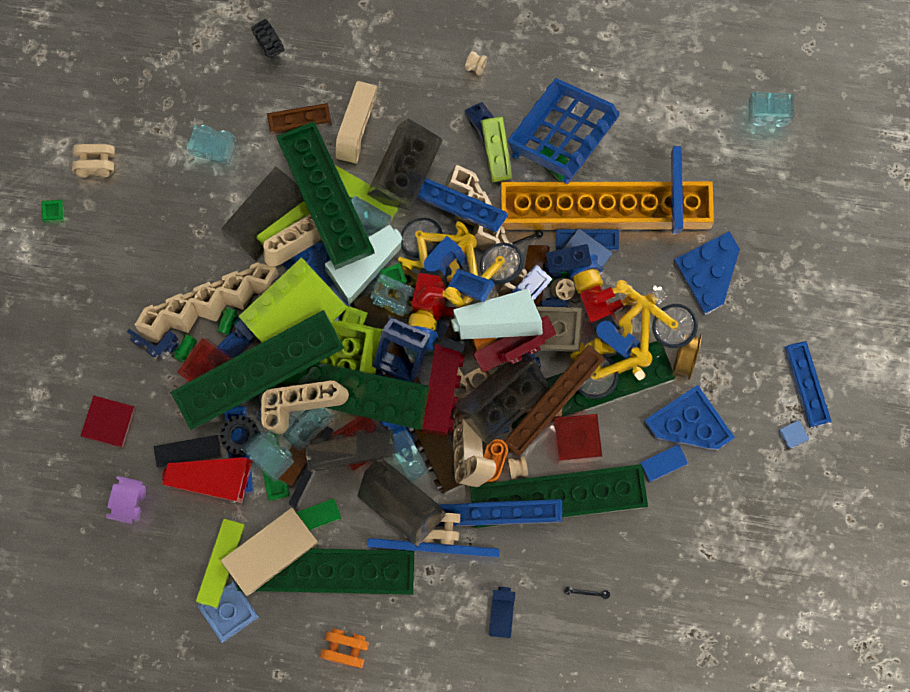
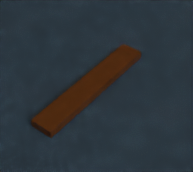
M588 344L504 440L507 447L520 456L605 358Z

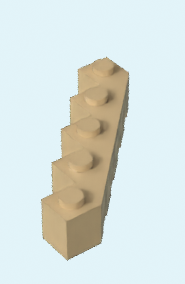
M456 165L448 175L445 186L492 206L485 191L482 192L478 184L479 179L477 175ZM456 215V219L474 226L472 235L477 240V248L486 251L495 244L509 243L504 234L506 231L503 225H501L496 233ZM500 247L487 255L484 261V270L486 271L496 261V257L502 256L508 266L507 270L498 276L501 278L500 280L511 277L517 271L519 256L511 248ZM522 269L519 276L511 282L499 284L495 296L500 297L510 294L528 274L526 269Z
M258 262L250 265L249 269L239 273L237 270L222 276V280L210 284V282L193 288L194 291L185 295L180 293L165 299L166 302L155 307L153 305L145 307L136 321L135 327L142 338L159 344L170 327L189 333L198 316L217 322L226 305L245 310L253 294L260 295L264 293L274 283L273 280L280 276L276 267Z

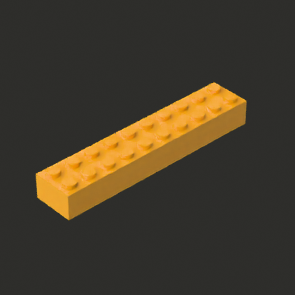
M682 181L683 229H711L714 223L713 181ZM501 182V210L506 211L508 214L502 225L505 230L672 229L671 182H569L568 184L563 182Z

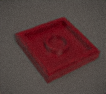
M93 395L80 436L123 448L136 407Z

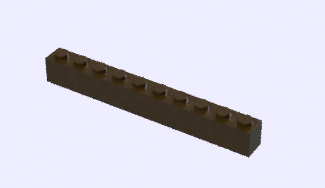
M377 291L353 301L356 309L368 313L364 325L384 329L390 318ZM390 341L387 352L410 362L404 347ZM380 370L383 376L400 379ZM417 376V377L415 378L414 382L421 384V382H420V380H419V378H418V376ZM408 427L410 433H415L418 440L415 441L419 452H424L427 460L424 462L429 473L433 471L437 478L433 481L438 492L443 491L444 495H447L466 486L455 481L454 451L447 436L423 433L422 429L418 430Z

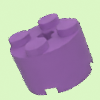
M117 476L116 480L119 483L113 484L107 507L110 508L111 514L106 513V518L133 524L134 521H139L142 509L138 506L140 500L145 499L147 488L143 486V481Z

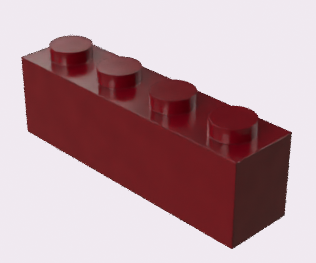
M435 344L422 432L448 436L449 430L453 431L455 418L451 417L452 409L456 410L458 397L454 396L455 388L460 389L461 376L458 375L459 367L463 368L465 355L461 354V352L441 347L442 345Z

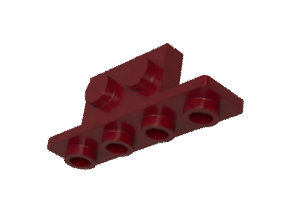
M544 316L541 318L542 335L503 337L473 353L481 372H486L501 363L510 362L512 365L522 360L521 355L527 352L531 355L541 350L540 345L546 343L545 340L556 335L549 317Z

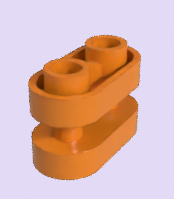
M500 439L490 441L486 447L483 458L494 460L496 470L493 477L485 483L497 482L501 476L507 458L508 447Z
M334 628L331 629V632L326 631L324 640L330 642L329 649H321L319 658L362 669L364 660L358 657L360 650L367 651L369 642L365 641L366 637L353 634L352 637L344 636L345 631ZM343 645L352 648L350 656L338 653V646Z

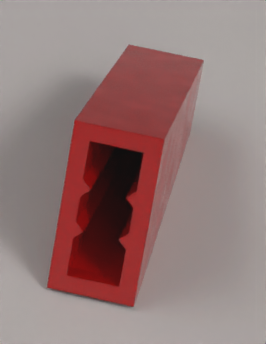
M242 457L168 463L167 468L162 473V485L242 503L253 461Z

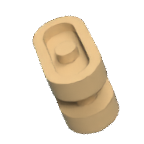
M77 144L73 146V156L79 158V160L72 162V172L76 173V176L88 177L89 174H97L99 177H109V174L114 173V163L108 161L109 158L115 156L114 146L108 144Z
M418 511V520H424L423 529L417 528L416 537L420 538V542L433 543V539H441V544L454 545V540L459 541V532L453 531V523H460L461 514ZM433 521L445 522L444 531L432 530Z

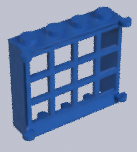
M555 78L540 99L535 102L531 111L523 118L518 128L510 135L507 142L514 152L511 156L518 159L521 155L564 176L562 182L568 184L618 119L619 111L616 110L613 103ZM563 96L574 99L567 110L556 106ZM578 102L589 106L582 117L571 113ZM594 109L605 113L596 124L586 120ZM552 110L563 114L555 125L544 121ZM567 117L578 121L570 132L559 128ZM582 124L593 128L585 139L575 135ZM541 125L551 129L544 140L533 136ZM556 132L566 136L559 147L548 143ZM571 139L581 143V146L573 154L563 150ZM529 140L540 144L536 150L525 146ZM544 147L555 152L551 158L540 153ZM559 155H562L570 160L564 165L556 161Z

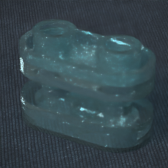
M380 274L377 282L383 285L380 291L373 289L370 296L374 299L372 303L382 308L385 307V304L393 307L392 312L403 317L405 313L410 314L412 306L408 305L407 302L410 296H414L415 289ZM390 288L402 292L399 300L387 295Z

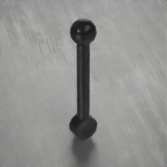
M537 230L535 234L512 242V244L516 246L536 237L541 238L543 232Z
M566 587L564 590L566 595L601 596L603 599L610 597V592L607 590L596 592L577 590L571 587Z

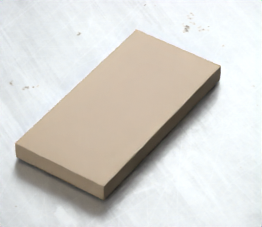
M290 508L223 558L221 562L245 595L249 596L317 545L318 541L293 508Z

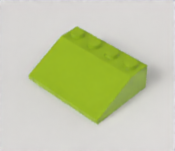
M301 257L243 311L239 317L263 343L322 310H325L332 323L348 307Z
M334 320L332 325L345 349L321 362L375 374L376 368L373 367L383 329Z

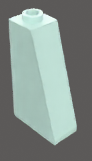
M391 225L368 237L375 254L335 270L331 260L325 263V271L348 305L357 298L380 270L401 249L402 236L397 229L393 230Z
M528 289L454 309V319H451L454 332L458 331L461 339L536 336L543 334L542 320Z

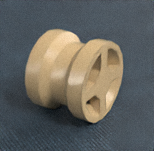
M471 51L464 70L475 71L480 76L486 65L487 56H479L476 52Z
M564 278L555 279L550 286L552 296L562 300L571 299L576 291L575 284L571 280Z
M520 456L519 459L515 460L508 458L511 480L519 476L523 478L528 477L525 456Z

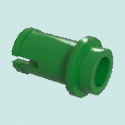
M225 307V310L221 312L223 315L216 331L229 335L233 321L238 316L236 310Z
M185 334L178 349L174 350V358L182 363L189 360V354L197 340Z

